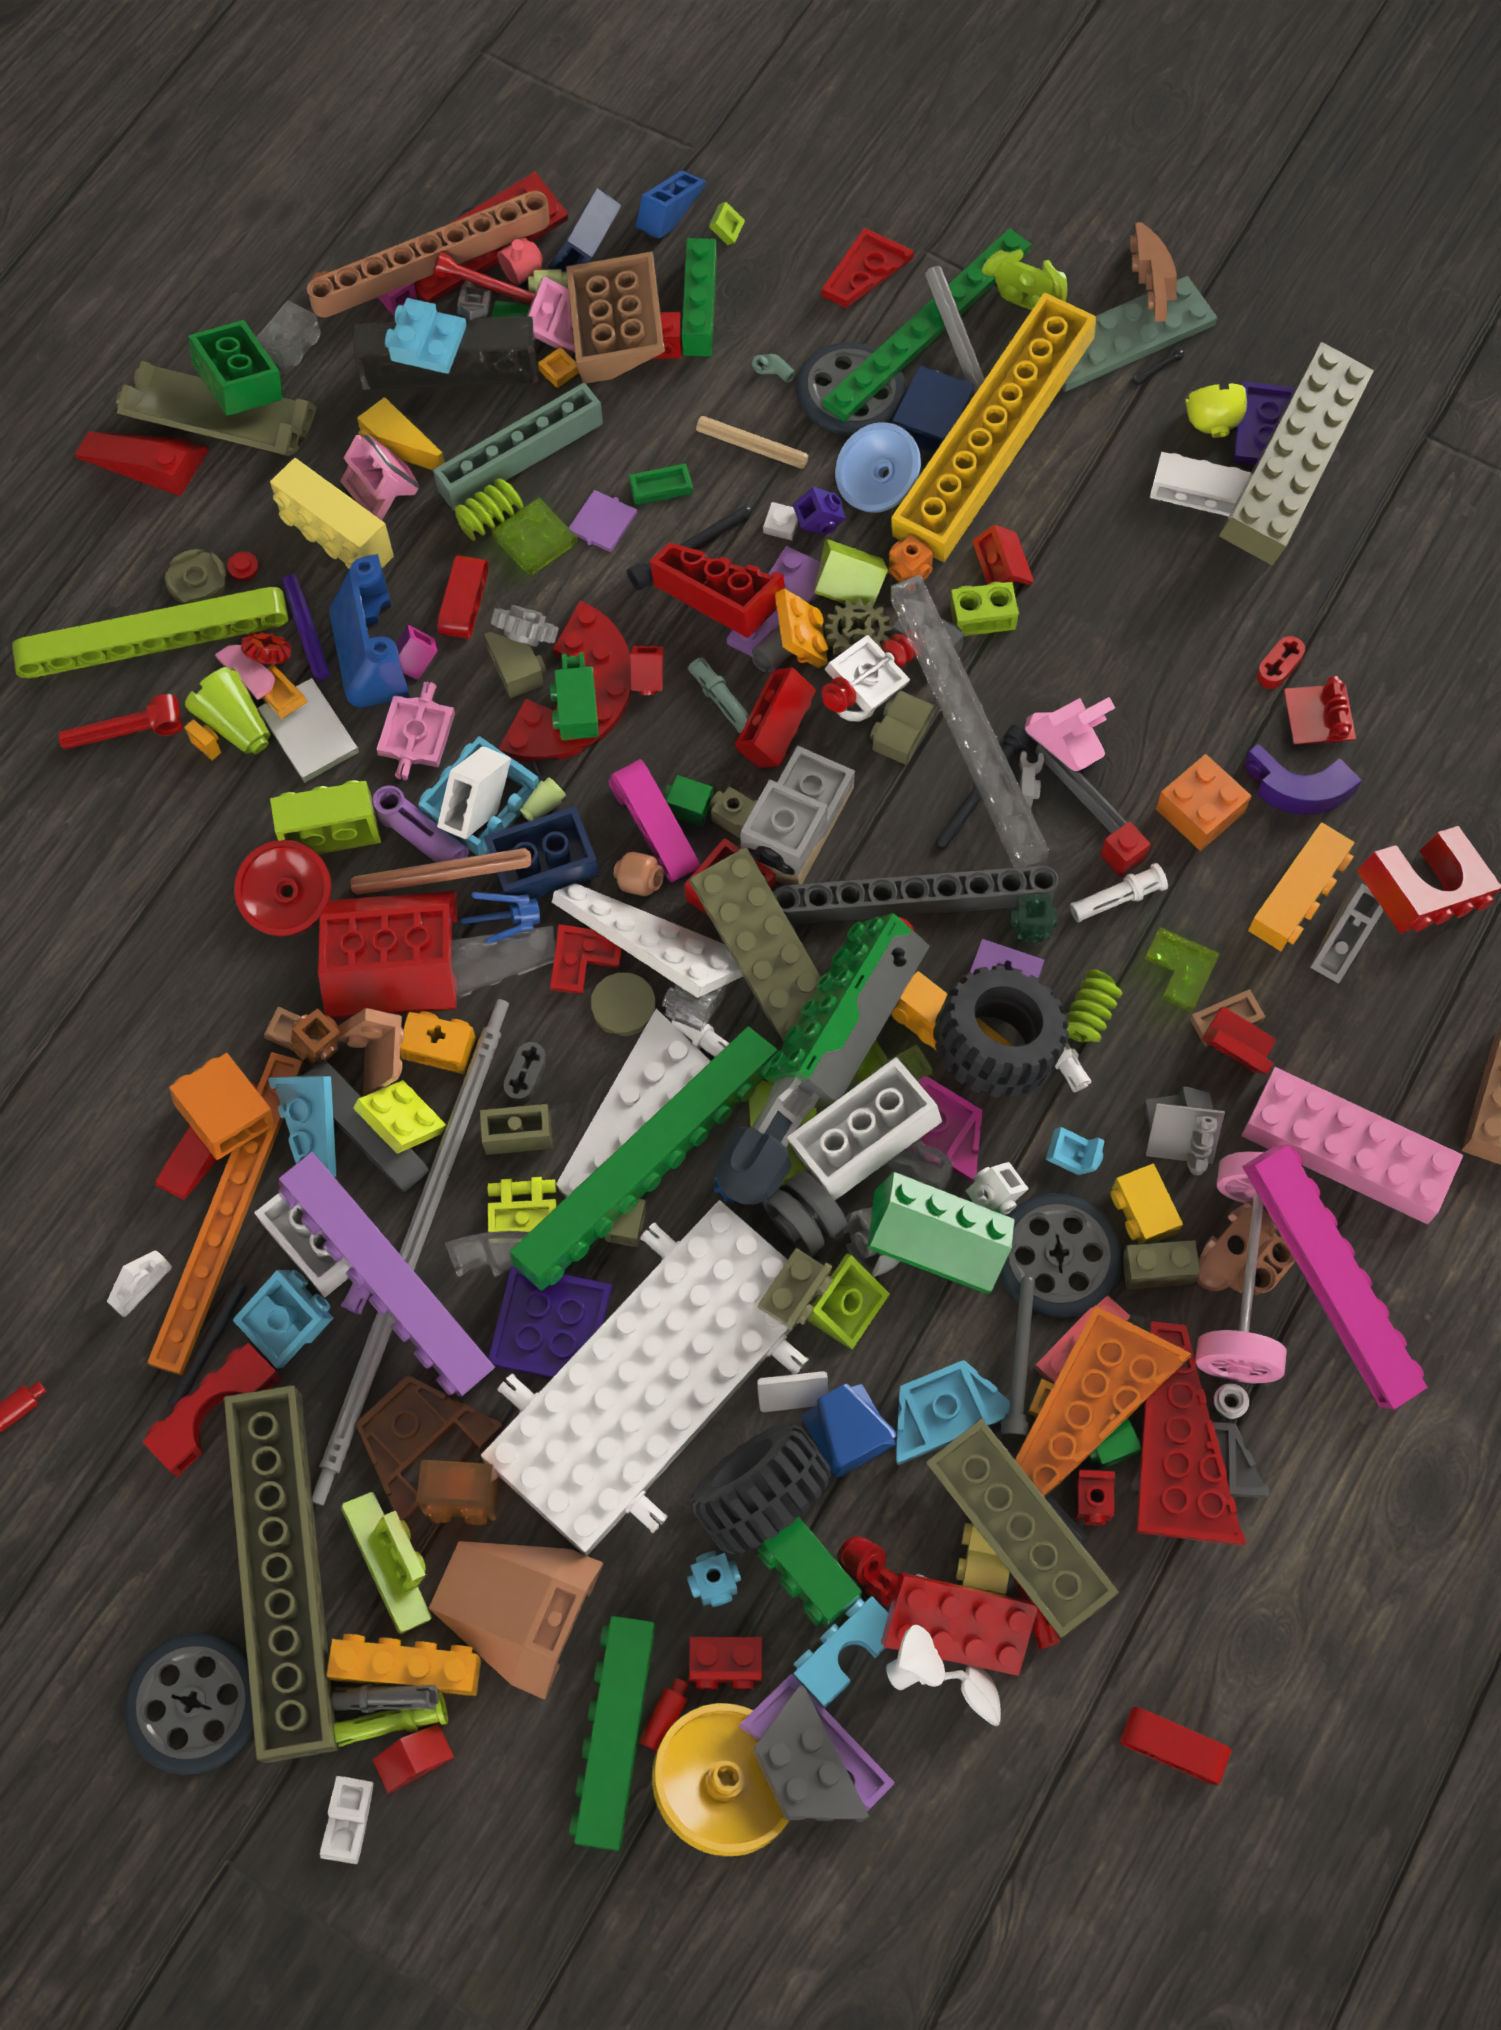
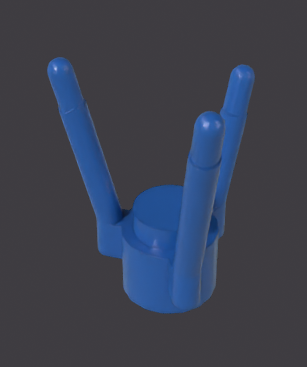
M473 892L472 897L475 899L512 902L515 904L510 905V911L474 915L461 919V922L466 924L511 918L512 924H519L487 938L486 943L491 944L522 931L533 930V925L540 923V912L536 898L529 899L528 894L516 896Z

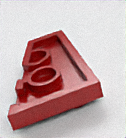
M864 228L823 286L821 296L847 308L913 260L915 251Z

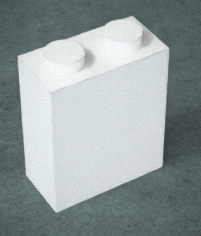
M482 746L450 770L437 827L467 839L495 816L499 810L511 758Z

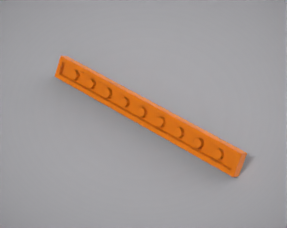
M271 1052L257 1091L272 1110L274 1126L231 1152L147 1363L152 1367L183 1376L284 1118L280 1117L277 1108L280 1102L276 1090L271 1089L268 1078L301 1076L305 1066L301 1060Z

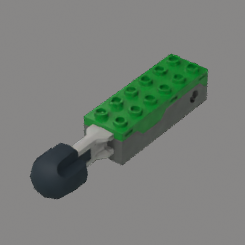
M891 913L881 917L876 916L867 921L857 922L849 929L847 933L848 939L844 946L832 957L833 964L829 971L818 980L816 984L818 989L813 997L803 1005L800 1011L802 1014L796 1025L788 1030L785 1035L786 1042L769 1062L770 1068L764 1077L773 1085L770 1090L769 1100L753 1126L735 1129L719 1154L716 1163L717 1183L728 1198L742 1204L755 1205L773 1195L779 1189L792 1167L786 1148L789 1144L787 1136L798 1129L804 1117L813 1108L831 1105L843 1096L930 947L914 932L913 926L906 919Z

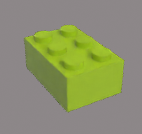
M351 780L339 786H319L311 791L301 793L286 792L279 797L270 798L274 828L278 840H291L310 847L317 854L381 843L377 814L367 781Z

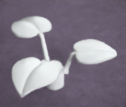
M916 1574V1575H915V1576H920V1577L926 1578L925 1576L920 1575V1574ZM913 1625L908 1628L902 1639L898 1658L888 1663L886 1667L887 1675L892 1685L898 1690H903L918 1681L922 1685L927 1684L936 1687L946 1679H960L963 1681L961 1685L962 1694L970 1707L994 1726L1000 1725V1700L997 1688L990 1675L983 1668L970 1665L967 1666L966 1673L961 1670L945 1672L943 1662L937 1654V1649L934 1648L933 1640L929 1633L919 1625Z

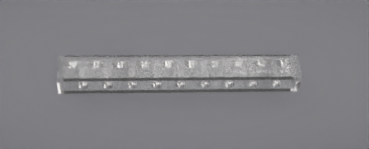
M921 575L891 586L892 605L1014 868L1033 867L1047 862L1049 849Z

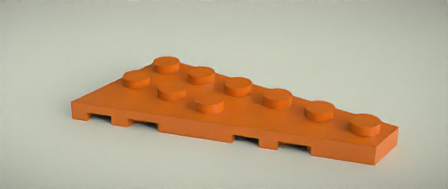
M1095 1305L1015 1461L1045 1498L1191 1357V1353Z

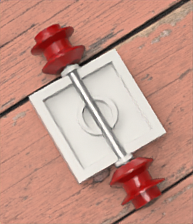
M895 634L890 640L885 641L880 648L867 635L829 662L825 671L833 680L822 689V698L826 707L834 712L841 713L847 709V706H851L856 702L868 715L900 691L910 681L900 668L905 666L906 662L913 660L915 656L912 641L905 635Z

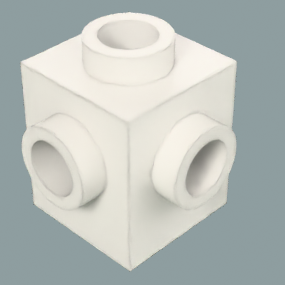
M1007 1162L991 1168L986 1167L973 1177L975 1183L966 1192L972 1199V1203L1007 1215L1016 1208L1015 1201L1028 1190V1187L1012 1165Z

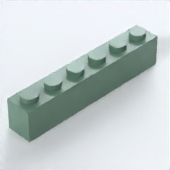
M585 382L433 469L437 491L451 509L455 511L457 505H465L466 499H474L475 493L479 491L484 493V488L487 485L494 486L496 479L500 478L504 481L510 479L603 424L601 402Z

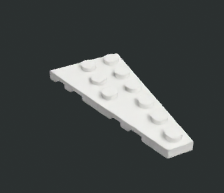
M576 883L554 891L552 903L697 998L743 977L729 950L723 943Z
M657 1009L654 1011L556 1183L557 1189L565 1197L570 1195L711 1062L675 1026H672L671 1022Z

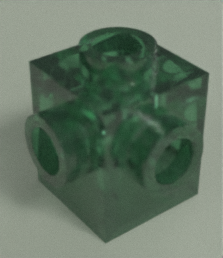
M1051 894L1018 895L1015 909L1010 910V928L1016 929L1017 940L1039 943L1049 939L1052 928L1057 927V909L1052 908Z

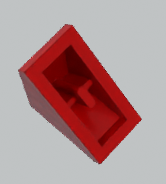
M437 1724L400 1738L375 1757L373 1763L387 1793L390 1794L455 1757L440 1725Z

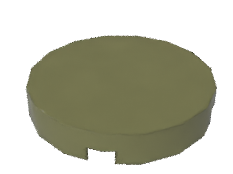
M202 549L184 551L174 557L170 562L168 572L166 571L165 581L169 593L176 601L182 604L219 597L225 590L228 579L225 566L216 554L204 552Z
M615 973L605 977L596 985L591 995V1012L594 1020L603 1031L609 1034L631 1036L640 1033L645 1029L656 1009V998L652 987L642 977L633 973Z

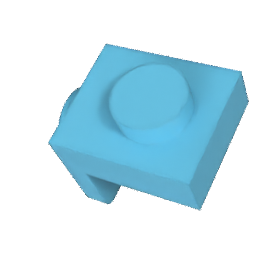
M1062 1127L1056 1128L1053 1131L1046 1160L1077 1175L1097 1170L1103 1160L1102 1149L1105 1141L1101 1138L1087 1140Z

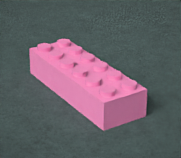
M1277 1067L1273 1069L1241 1135L1267 1149L1275 1145L1289 1144L1301 1156L1303 1166L1427 1225L1438 1214L1463 1157L1462 1154Z

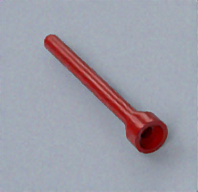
M439 252L433 269L434 276L443 279L445 276L449 278L454 276L530 305L533 301L535 293L457 265L456 261L452 260L451 256Z

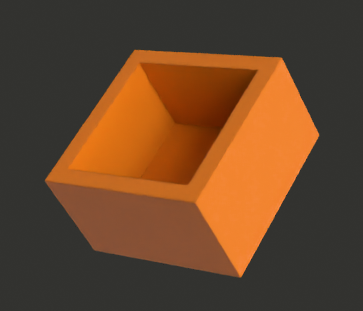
M1205 754L1161 791L1155 809L1197 849L1202 851L1245 813L1252 796Z

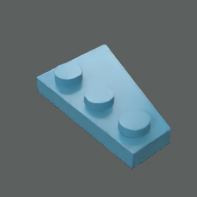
M331 1076L268 1078L270 1087L276 1090L280 1105L277 1106L280 1117L285 1118L290 1132L288 1141L296 1164L313 1152L334 1177H337Z

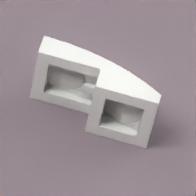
M341 1776L336 1777L327 1812L329 1819L320 1850L322 1859L358 1864L369 1814L373 1782Z

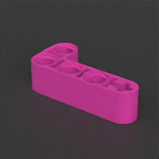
M639 759L612 773L609 778V785L615 798L621 805L626 804L654 857L658 859L660 866L663 867L666 878L673 883L700 867L699 861L645 763Z

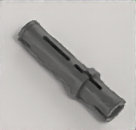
M365 1683L358 1687L337 1686L334 1688L335 1692H332L331 1696L334 1710H361L363 1713H373L380 1709L433 1710L436 1708L435 1704H438L439 1700L438 1689L435 1685L380 1687L374 1683Z

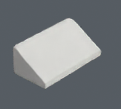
M827 1372L759 1378L757 1380L761 1412L815 1407L817 1400L828 1393Z

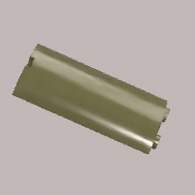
M141 361L140 367L135 372V388L124 384L122 391L118 393L116 399L117 414L287 456L294 454L299 449V438L306 439L317 406L306 400L297 398L295 401L282 397L280 401L226 416L201 377L156 367L144 361Z

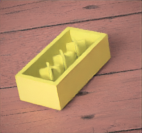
M294 458L270 481L274 493L273 499L278 505L280 511L278 514L283 522L288 526H296L307 540L312 543L315 541L319 543L333 559L338 557L345 562L348 569H350L355 560L362 557L378 554L382 568L394 557L386 524L298 459Z

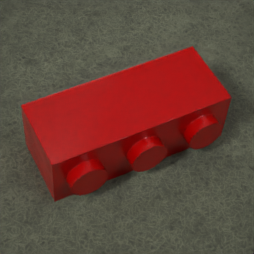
M793 667L773 670L734 747L759 769L779 766L786 757V751L792 739L798 733L799 724L804 714L811 706V700L816 689Z

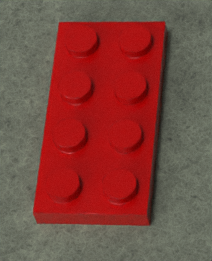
M900 1572L880 1643L886 1648L899 1650L908 1628L913 1625H919L931 1636L934 1648L937 1649V1654L942 1660L1019 1676L1038 1607L1033 1601Z

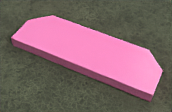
M229 645L215 654L224 667H228L230 670L234 667L238 671L247 690L257 700L272 691L275 682L273 674L262 663L247 657L242 652L241 645Z

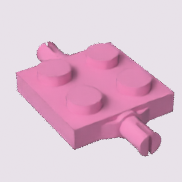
M424 682L419 698L408 699L393 696L376 750L378 756L393 758L399 761L395 777L399 780L401 778L404 781L408 780L412 764L439 768L455 711L453 707L438 705L432 701L437 687L432 682H430V685L428 682Z

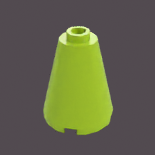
M223 667L213 672L199 683L203 688L197 694L191 691L185 701V707L188 711L245 754L252 752L258 754L268 746L269 742L267 740L270 733L244 682L234 667L231 670L228 667Z

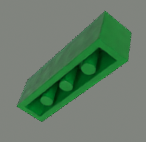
M687 238L682 323L683 356H712L717 266L716 239Z

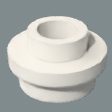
M1229 1383L1218 1388L1214 1394L1213 1403L1216 1411L1221 1416L1228 1419H1236L1247 1411L1249 1397L1241 1386ZM1225 1397H1233L1236 1400V1407L1227 1406Z

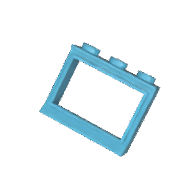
M479 736L472 744L469 743L464 747L460 758L453 766H448L442 772L437 784L422 794L418 804L420 810L438 824L450 770L482 746L503 755L506 754ZM512 758L507 777L520 785L522 789L517 794L514 793L510 796L507 806L497 817L493 816L489 820L487 828L478 838L470 835L467 839L450 833L477 856L485 855L488 852L484 836L508 829L521 814L519 810L539 784L538 776Z

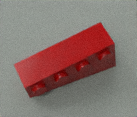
M670 542L650 560L654 587L746 638H749L777 610L775 593L785 588L784 574L773 572L769 575L760 572L759 567L747 565L746 568L731 563V559L724 557L719 559L709 558L705 556V552Z

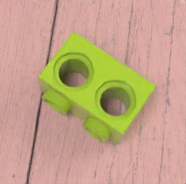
M992 582L988 585L976 587L961 586L958 589L951 590L949 607L952 622L959 627L964 636L1016 630L1019 612L1012 582ZM993 604H1001V605H1003V606H1002V607H998V606H995V605H993ZM968 607V608H972L973 610H970V611H969V610H965V609H963V608Z

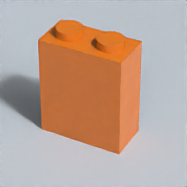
M228 1053L219 1058L210 1059L202 1068L190 1075L178 1078L169 1087L173 1104L216 1160H219L274 1126L271 1108Z

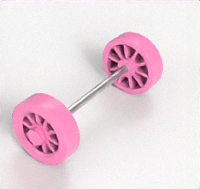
M1264 1152L1233 1153L1224 1157L1219 1162L1218 1190L1228 1198L1241 1203L1253 1200L1239 1330L1211 1331L1201 1335L1198 1338L1195 1359L1197 1367L1207 1374L1244 1383H1268L1282 1378L1285 1373L1287 1354L1286 1348L1280 1342L1249 1332L1264 1205L1242 1166Z

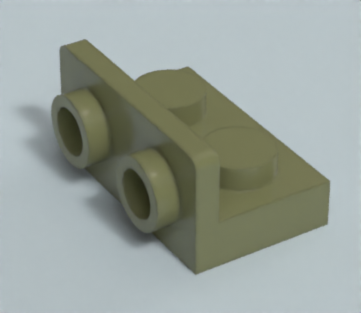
M796 1248L759 1302L757 1308L791 1330L794 1329L798 1322L804 1325L815 1308L810 1303L816 1294L823 1296L833 1281V1278L829 1276L832 1266L828 1263L822 1265Z

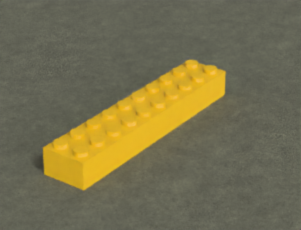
M1045 292L1043 293L891 517L892 537L903 542L912 534L917 540L924 541L931 548L934 558L942 562L946 561L1093 341L1096 316Z

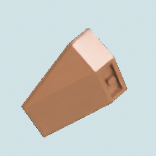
M459 1541L429 1609L512 1686L546 1700L560 1667L558 1660L585 1597H590L604 1563L572 1549Z

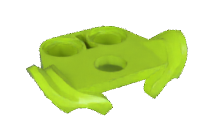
M1021 249L1013 252L999 250L987 259L982 268L983 274L996 278L1000 295L1011 303L1033 310L1044 292L1066 302V276L1064 273L1058 272L1052 266L1050 260L1043 261V270L1019 262L1023 258Z

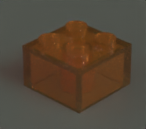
M421 1460L416 1503L426 1516H430V1521L449 1523L451 1522V1517L465 1518V1523L485 1525L487 1520H496L500 1477L493 1464Z

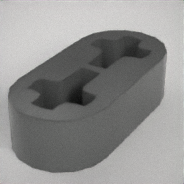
M536 1042L524 1043L518 1048L503 1085L506 1097L514 1104L527 1103L536 1091L547 1063L545 1050L540 1044ZM532 1052H535L539 1061H532L529 1069H526L527 1062L524 1056H531ZM522 1076L525 1077L524 1085L526 1091L520 1090L518 1094H514L512 1085H518Z

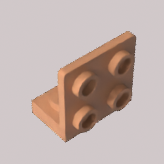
M365 1008L338 1026L340 1029L339 1041L347 1042V1045L353 1048L365 1047L362 1093L365 1096L381 1090L398 1080L401 1074L400 1045L403 1042L404 1030L401 1028L402 1016Z

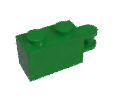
M579 652V656L567 657V654H562L563 669L555 670L556 682H550L551 701H557L558 710H552L553 728L560 729L561 740L599 737L593 668L585 667L584 652Z

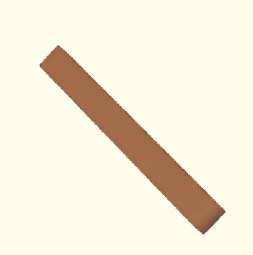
M539 191L527 192L314 278L307 286L312 311L319 317H330L433 275L434 265L439 252L450 255L451 259L455 260L458 265L512 243L515 239H521L545 229L550 221L547 197Z

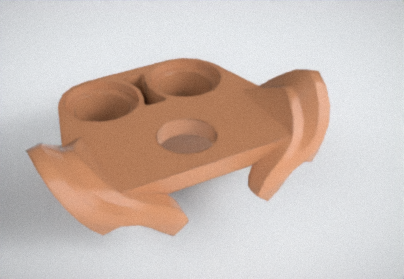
M1253 1200L1245 1202L1228 1215L1232 1223L1218 1240L1214 1236L1208 1239L1198 1259L1200 1275L1196 1280L1198 1285L1204 1289L1222 1291L1229 1287L1243 1294ZM1264 1209L1262 1212L1256 1273L1260 1276L1261 1282L1259 1287L1254 1285L1253 1296L1271 1291L1295 1262L1283 1238L1276 1235L1277 1227ZM1233 1235L1240 1237L1244 1242V1250L1240 1255L1233 1254L1228 1249V1240ZM1273 1246L1280 1251V1262L1276 1261L1272 1255Z

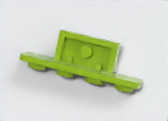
M372 1492L343 1503L341 1510L397 1632L402 1634L428 1623L431 1620V1614L418 1588V1585L426 1575L425 1562L421 1554L415 1552L412 1547L410 1530L406 1522L399 1519L396 1511L384 1515L375 1494Z

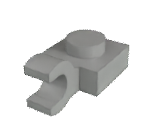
M1026 752L1021 753L1019 761L1021 769L1019 810H1031L1033 799H1039L1041 780H1035V774L1039 773L1043 768V753H1039L1038 760L1034 764L1026 760Z

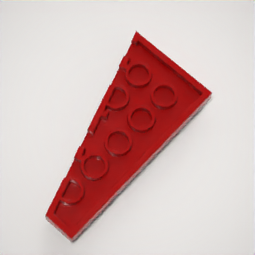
M1151 1321L1149 1324L1150 1333L1191 1353V1357L1144 1401L1136 1533L1244 1546L1246 1544L1245 1537L1240 1529L1236 1514L1237 1508L1227 1482L1226 1468L1213 1421L1210 1420L1207 1400L1204 1389H1202L1196 1369L1197 1364L1195 1363V1356L1186 1325Z

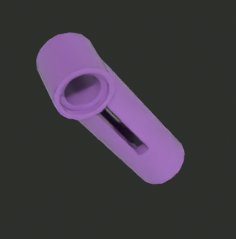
M388 785L381 787L375 792L372 801L378 820L382 825L393 828L435 863L467 858L469 849L450 833L438 828V824L404 798L399 788ZM390 804H396V807L393 809H384Z

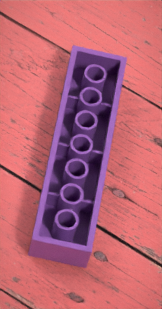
M313 1152L309 1153L279 1178V1186L281 1187L278 1190L279 1196L290 1209L297 1206L304 1214L301 1216V1221L313 1236L318 1232L327 1241L323 1246L335 1262H338L340 1259L345 1262L349 1267L346 1275L358 1289L363 1285L372 1294L368 1300L381 1316L385 1312L390 1315L395 1321L391 1328L403 1342L408 1339L412 1341L417 1347L413 1354L426 1369L431 1366L434 1367L440 1375L436 1381L448 1395L456 1393L457 1396H463L495 1368Z

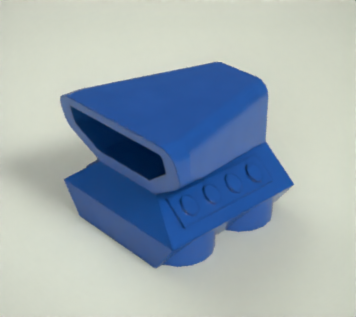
M844 1384L820 1397L817 1400V1405L801 1416L810 1435L828 1462L835 1478L846 1475L886 1453L896 1445L893 1439L897 1436L896 1432L879 1415L862 1384L853 1387Z

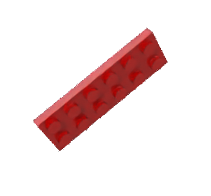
M534 172L451 223L527 192L539 191L547 197L550 221L545 229L524 237L529 242H534L568 221V213L539 175ZM512 243L458 265L478 273H483L499 263L497 253ZM431 275L413 283L416 294L423 302L434 303L462 286L465 280L451 276V278L445 276L443 279Z

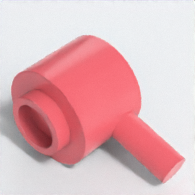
M525 238L513 240L511 245L497 253L501 269L514 286H519L526 282L529 276H534V270H543L541 252L533 242H529Z

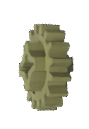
M860 598L857 599L856 605H852L849 600H846L844 609L836 605L834 615L828 614L827 624L825 625L826 642L828 646H833V654L838 655L845 652L867 635L880 648L885 641L890 640L892 627H889L890 617H883L884 608L880 607L874 610L873 601H870L865 606L862 605ZM840 625L842 626V635L838 633ZM875 627H877L878 632H879L877 637L874 636V635H875V631H874V628H875Z

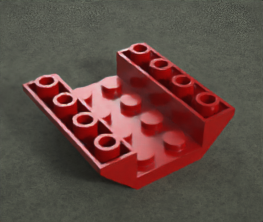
M456 890L329 901L328 906L320 914L318 975L325 1016L328 1015L332 1019L351 1018L365 1008L391 1014L457 1010V980L452 971V922H457Z

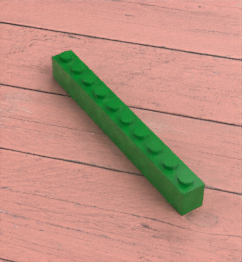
M748 1026L509 1251L513 1266L541 1291L549 1284H556L564 1275L565 1269L573 1261L581 1260L587 1254L589 1246L598 1237H605L613 1228L614 1222L622 1214H629L636 1207L638 1199L646 1191H653L661 1182L662 1176L670 1168H677L685 1159L686 1153L693 1146H700L707 1139L709 1131L715 1125L723 1124L730 1117L732 1109L738 1103L746 1102L753 1095L755 1087L761 1081L766 1080L764 1077L770 1068L769 1062L778 1050Z

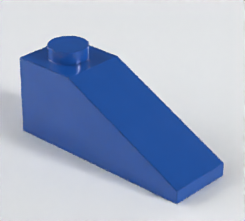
M681 170L644 193L640 203L636 227L645 231L650 237H663L676 227L705 187L706 181Z

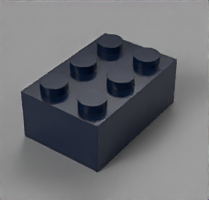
M576 806L484 836L488 854L522 848L527 849L531 853V865L529 867L495 873L501 890L505 895L519 896L528 894L529 899H533L574 883L579 884L599 877L597 860ZM506 902L508 907H510V905L515 904L512 902Z

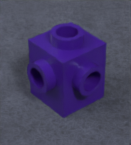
M810 488L792 504L801 529L808 532L827 536L834 532L837 526L846 519L842 509V501L837 494L819 488Z

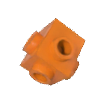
M911 534L903 542L898 541L889 552L888 573L909 591L924 581L932 572L933 552L924 541L917 540Z

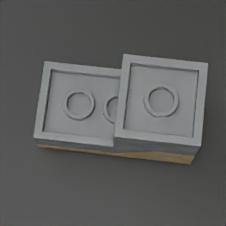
M797 746L778 782L769 779L740 832L741 849L747 847L754 859L776 874L777 882L784 885L803 884L854 789L855 771Z

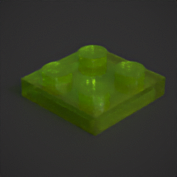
M537 498L492 530L493 538L529 576H532L577 544L575 534L540 498Z

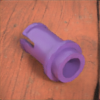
M352 1283L341 1306L361 1315L370 1292L364 1285L358 1289Z

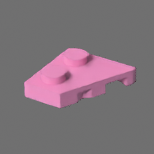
M544 276L540 280L521 331L556 349L561 347L569 356H572L575 353V346L572 336L573 327L569 289Z

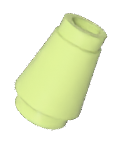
M548 777L544 782L542 780L539 782L519 811L528 821L543 817L563 804L561 800L566 794Z

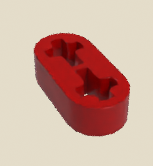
M1294 636L1282 638L1261 662L1257 672L1258 682L1267 689H1275L1281 686L1300 664L1305 653L1303 642ZM1290 648L1295 651L1286 659L1283 658L1284 652L1290 650ZM1275 666L1279 667L1277 675L1273 674L1271 677L1267 675V671L1271 672Z

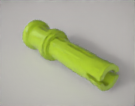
M438 1691V1704H435L436 1708L433 1710H386L348 1721L334 1723L336 1742L341 1747L353 1742L404 1729L407 1732L413 1733L418 1731V1727L437 1722H440L441 1725L448 1724V1713L444 1696L441 1691Z

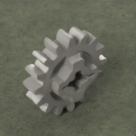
M512 605L511 610L494 608L491 619L492 625L504 629L503 635L507 636L508 639L531 646H538L539 641L555 643L559 630L553 624L546 623V616L542 615V613Z

